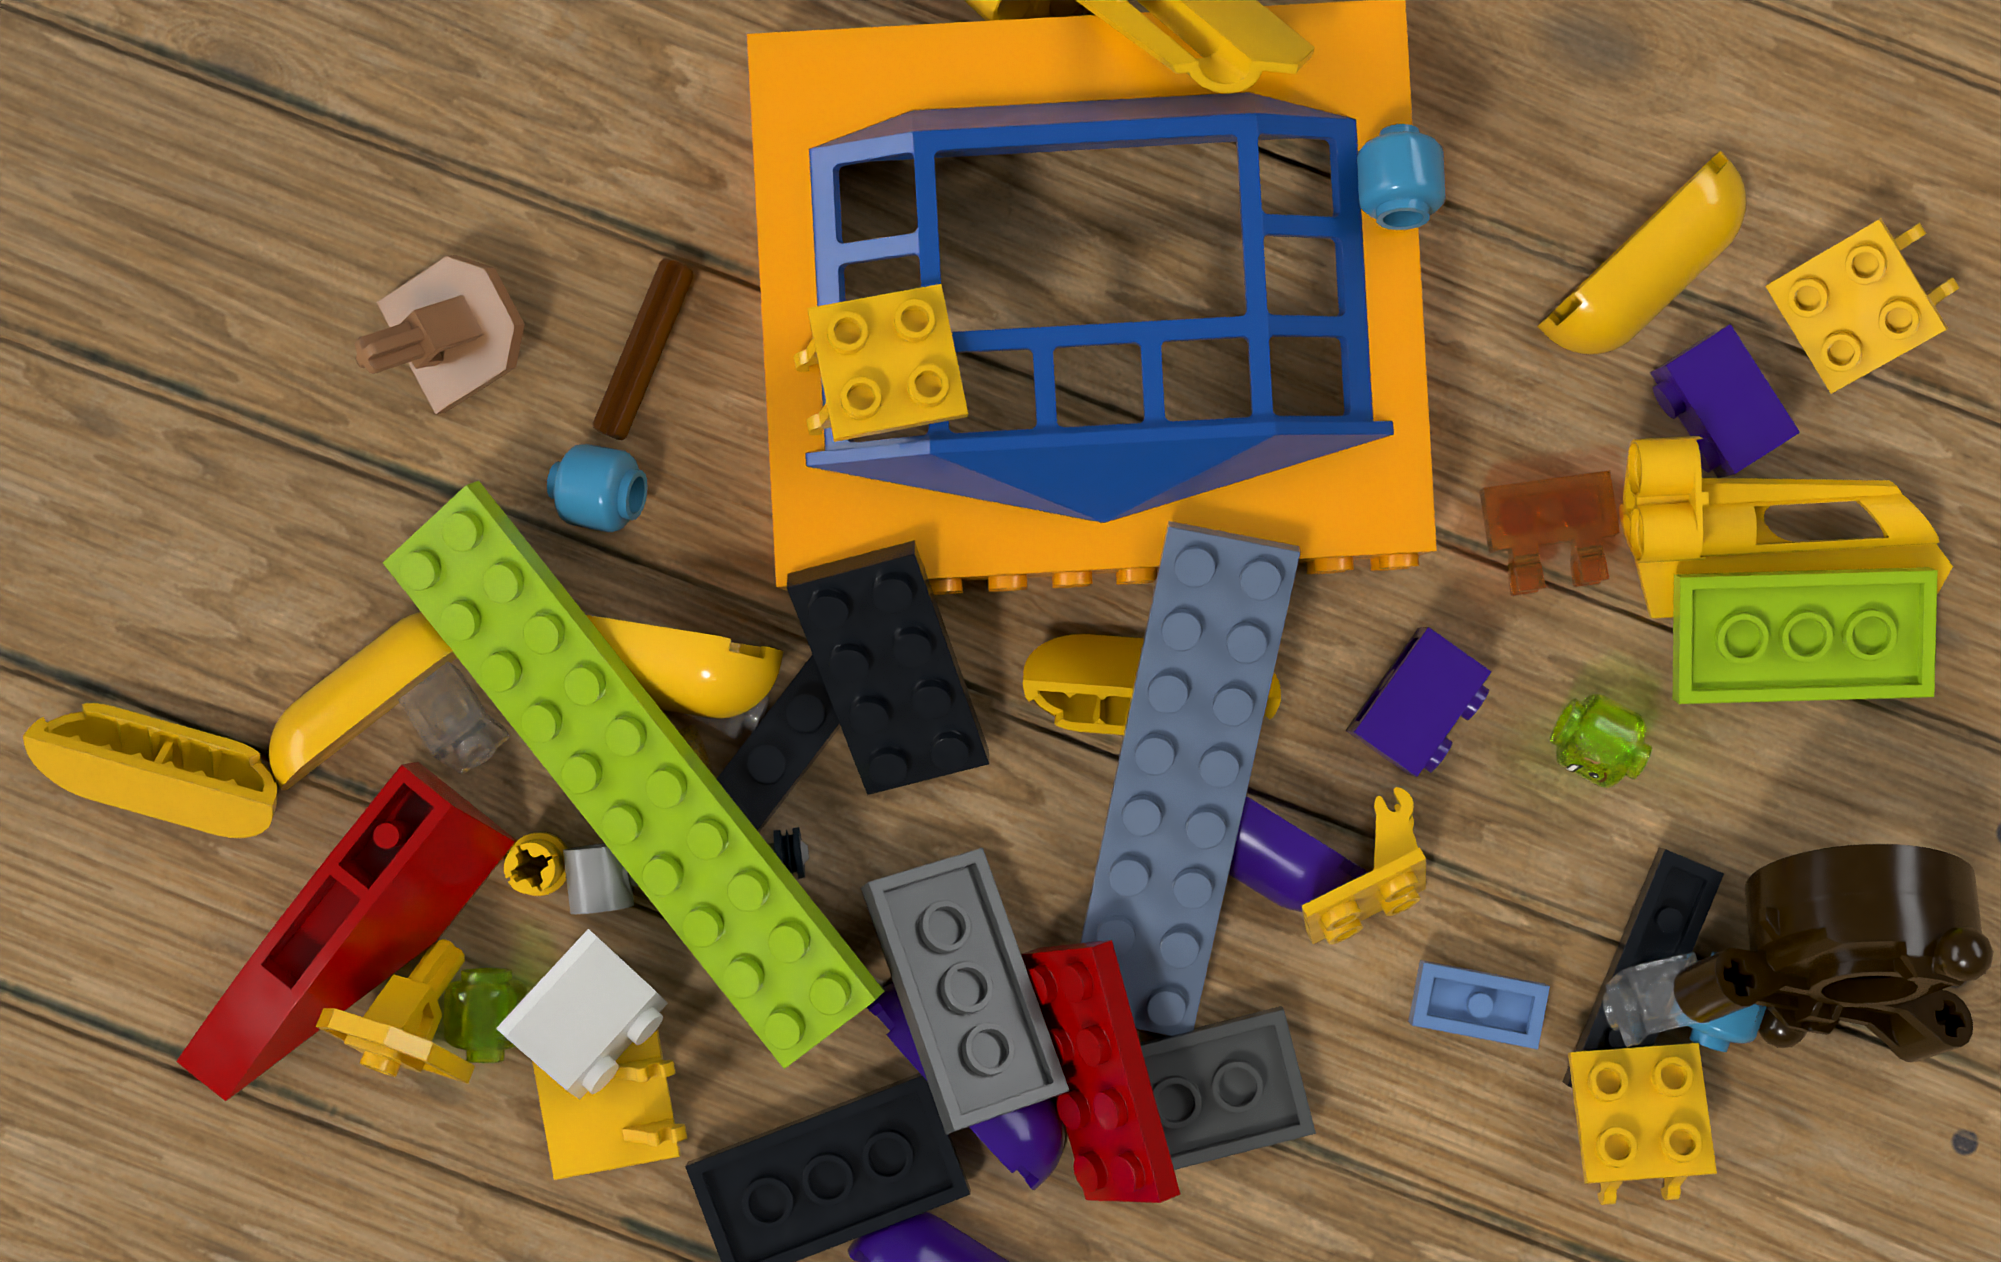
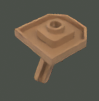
M458 255L445 256L376 302L389 328L359 337L355 342L356 362L360 368H366L369 373L375 374L409 363L434 413L440 414L446 413L516 368L525 324L494 267Z

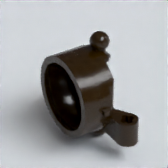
M1899 844L1846 845L1791 855L1769 863L1755 871L1745 884L1750 951L1728 948L1684 967L1674 979L1673 991L1677 1004L1687 1017L1696 1022L1709 1023L1756 1004L1766 1006L1758 1030L1760 1036L1774 1047H1793L1805 1037L1807 1032L1828 1035L1839 1021L1866 1026L1887 1044L1899 1059L1906 1062H1918L1962 1047L1970 1041L1973 1034V1020L1968 1007L1956 994L1942 989L1950 986L1959 987L1965 981L1976 980L1984 975L1992 965L1994 951L1988 938L1982 934L1975 872L1968 862L1944 851L1919 846Z

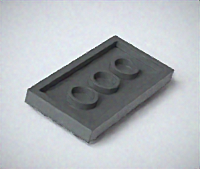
M983 848L876 879L861 887L946 1135L1070 1091Z

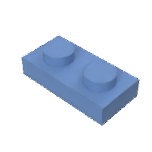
M1420 960L1408 1022L1412 1026L1538 1049L1550 986L1545 983Z

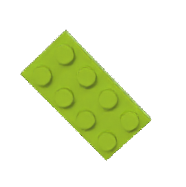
M1930 567L1674 574L1672 700L1678 704L1934 697L1938 570Z

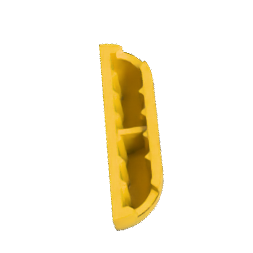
M1721 150L1718 151L1537 327L1557 345L1581 354L1610 352L1622 347L1633 339L1704 271L1737 236L1745 217L1746 191L1743 180L1734 164Z
M422 612L409 615L396 622L294 701L282 713L275 724L269 744L271 770L281 790L291 788L457 659L453 650L445 643Z
M586 615L661 710L708 718L734 717L750 710L761 702L773 687L780 671L784 651L775 648L731 642V638Z
M1072 634L1057 637L1041 644L1029 655L1024 665L1023 690L1028 702L1033 700L1044 711L1055 716L1054 724L1060 728L1086 733L1124 735L1144 638ZM1273 673L1264 717L1266 716L1269 720L1274 717L1281 702L1280 683L1275 673Z
M99 703L82 704L81 712L62 715L49 722H46L44 717L34 722L23 735L25 750L30 760L41 773L63 789L92 801L228 838H248L261 834L270 826L276 811L277 784L269 769L261 762L260 753L254 748L232 739Z

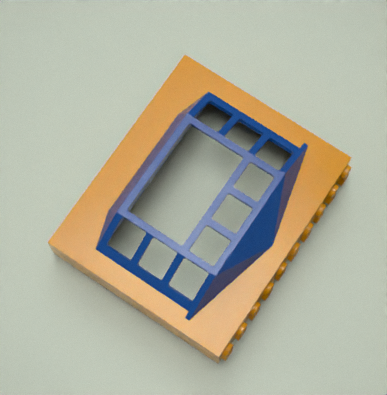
M1363 0L1265 6L1315 47L1313 55L1296 74L1262 71L1261 76L1253 86L1245 91L1231 94L1218 93L1206 89L1187 73L1176 74L1096 15L747 34L776 587L788 591L786 588L788 573L915 540L934 595L963 593V581L988 580L989 592L1027 590V578L1052 577V588L1088 587L1093 584L1092 574L1107 573L1116 574V585L1154 583L1157 578L1168 521L1299 546L1300 557L1298 563H1306L1307 575L1344 573L1345 571L1354 570V560L1370 559L1371 571L1409 569V567H1419V556L1436 552L1419 228L1392 230L1381 227L1377 224L1375 218L1370 217L1361 209L1358 192L1357 156L1360 149L1366 142L1379 136L1380 131L1385 127L1396 124L1413 125L1406 0ZM1141 12L1194 58H1203L1153 14ZM1303 138L1319 139L1328 142L1333 201L1332 217L1266 214L1262 210L1258 140ZM1221 142L1237 143L1246 304L1245 315L952 332L956 353L1029 350L1032 352L1037 423L1033 429L953 433L949 429V421L929 424V430L925 435L855 442L853 438L834 442L831 428L823 429L821 435L809 434L806 420L813 415L819 414L826 403L819 364L809 366L808 372H799L795 366L794 355L806 350L813 338L808 308L846 301L844 270L846 266L851 264L917 256L920 259L921 287L941 284L935 158ZM914 159L917 230L910 234L844 243L842 240L839 185L840 168L845 165L870 161ZM1265 237L1324 238L1334 241L1338 316L1272 315L1267 309L1264 256ZM1271 337L1337 338L1340 341L1344 414L1342 416H1278L1274 413L1269 346ZM1245 339L1248 343L1251 415L1242 418L1187 421L1167 420L1164 405L1161 345L1165 342ZM1138 345L1141 353L1144 420L1141 423L1059 426L1056 412L1054 350L1066 347Z

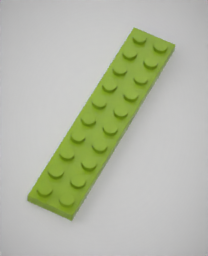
M480 481L463 487L383 562L399 585L445 643L453 650V653L784 1069L873 1003L884 992L868 969Z

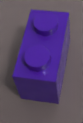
M1731 324L1714 331L1650 372L1657 383L1653 387V393L1657 402L1670 418L1675 419L1679 417L1690 436H1700L1702 438L1697 440L1701 457V468L1708 473L1713 470L1717 478L1738 473L1800 433Z
M1418 628L1346 731L1407 775L1418 777L1423 768L1431 773L1438 767L1450 750L1453 742L1446 736L1461 716L1468 721L1485 701L1489 689L1483 683L1492 671L1431 628Z

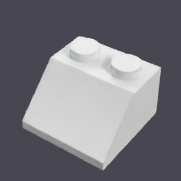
M587 929L496 1029L565 1090L581 1099L588 1091L591 1094L597 1093L613 1078L619 1068V1064L615 1061L632 1042L640 1045L656 1031L663 1020V1015L659 1012L668 1003L593 932Z

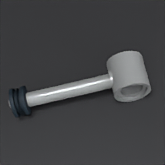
M793 828L792 835H789L786 829V835L782 836L781 830H774V843L768 845L792 875L797 873L798 879L805 878V863L809 859L808 845L801 839L800 828ZM605 843L563 850L570 914L599 913L634 906L633 890L634 886H638V884Z

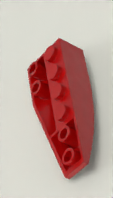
M421 763L401 764L279 918L214 1006L176 1062L224 1101L231 1099L321 1029L317 1028L316 1025L323 1008H335L346 1011L438 941L515 845L517 840Z

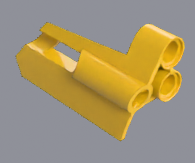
M964 0L986 21L1080 16L1082 12L1087 15L1088 11H1091L1176 74L1187 73L1202 87L1218 93L1231 94L1245 91L1257 82L1262 71L1296 74L1312 57L1315 49L1313 45L1258 0H1136L1203 57L1199 59L1194 58L1127 0Z
M1700 436L1633 439L1630 443L1624 481L1623 503L1619 505V515L1626 542L1635 559L1650 618L1673 617L1674 574L1930 567L1938 570V595L1953 568V565L1937 545L1940 541L1932 525L1920 510L1901 493L1897 485L1890 480L1702 478L1701 457L1697 443L1698 439H1702ZM1855 501L1876 521L1884 536L1788 541L1778 537L1769 529L1765 523L1764 514L1770 506Z

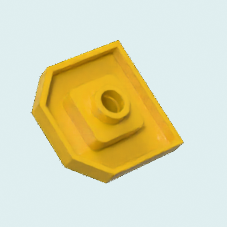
M447 939L438 940L437 943L430 946L408 978L393 974L363 1017L335 1008H323L316 1027L363 1053L359 1064L376 1072L397 1077L400 1067L419 1073L425 1070L469 1084L475 1065L432 1042L443 1015L437 1000L465 962V954L461 949L455 947L451 941Z

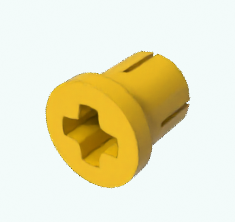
M534 832L523 836L511 848L504 862L505 877L510 878L508 883L514 890L532 896H545L557 891L566 883L563 850L568 849V847L560 838L547 832ZM529 854L532 857L544 855L547 858L552 856V859L547 861L548 866L540 872L541 877L537 874L527 877L523 872L522 866L530 860Z

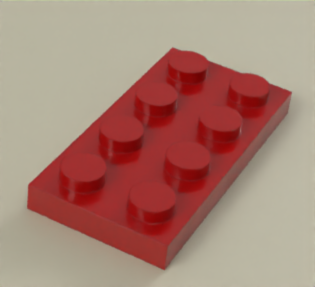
M1112 940L1040 947L1022 953V959L1070 1090L1058 1096L1057 1111L1061 1121L1066 1126L1075 1159L1073 1164L1074 1174L1077 1182L1083 1189L1085 1200L1162 1203L1180 1195Z

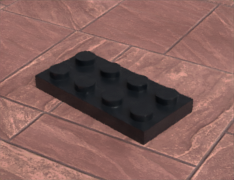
M915 540L787 574L786 588L867 795L989 765V749Z
M920 1073L688 1161L685 1166L721 1262H796L971 1195L970 1186L951 1136L945 1133L928 1081Z

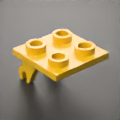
M1882 218L1765 286L1831 394L1948 329L1935 305L1960 288L1954 277L1925 292L1900 252L1927 234L1921 223L1914 225L1904 233L1893 238Z
M941 284L808 308L813 338L806 350L794 355L796 370L799 372H808L809 366L819 364L826 403L819 414L813 415L806 420L810 435H821L823 429L831 428L833 440L836 442L968 417L969 413Z
M1399 787L1393 789L1394 796L1398 804L1394 805L1395 812L1388 809L1381 796H1377L1375 799L1376 832L1373 871L1301 905L1306 932L1312 944L1327 939L1329 945L1342 942L1362 930L1363 925L1360 921L1380 911H1384L1386 916H1393L1409 909L1420 901L1421 898L1418 893L1426 889V858L1421 848H1418L1413 833V799L1404 789Z
M658 1029L642 1044L636 1045L632 1042L615 1061L619 1064V1068L613 1078L597 1093L591 1094L588 1091L581 1099L565 1090L532 1061L554 1180L680 1157L679 1141L687 1138L685 1124H675L667 1077L676 1074L673 1060L663 1059Z
M1699 1043L1568 1053L1584 1183L1601 1184V1192L1597 1194L1601 1205L1616 1203L1617 1190L1623 1181L1664 1178L1665 1186L1661 1188L1663 1199L1677 1200L1680 1198L1681 1185L1688 1176L1717 1174Z

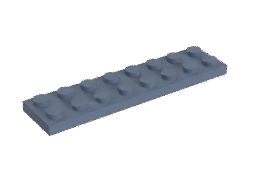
M1168 521L1080 943L1112 940L1136 1029L1171 1036L1194 1030L1300 557L1299 546Z

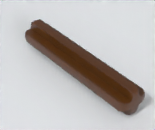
M663 258L660 261L593 421V428L599 433L616 440H624L627 437L693 279V271L688 266L667 258Z

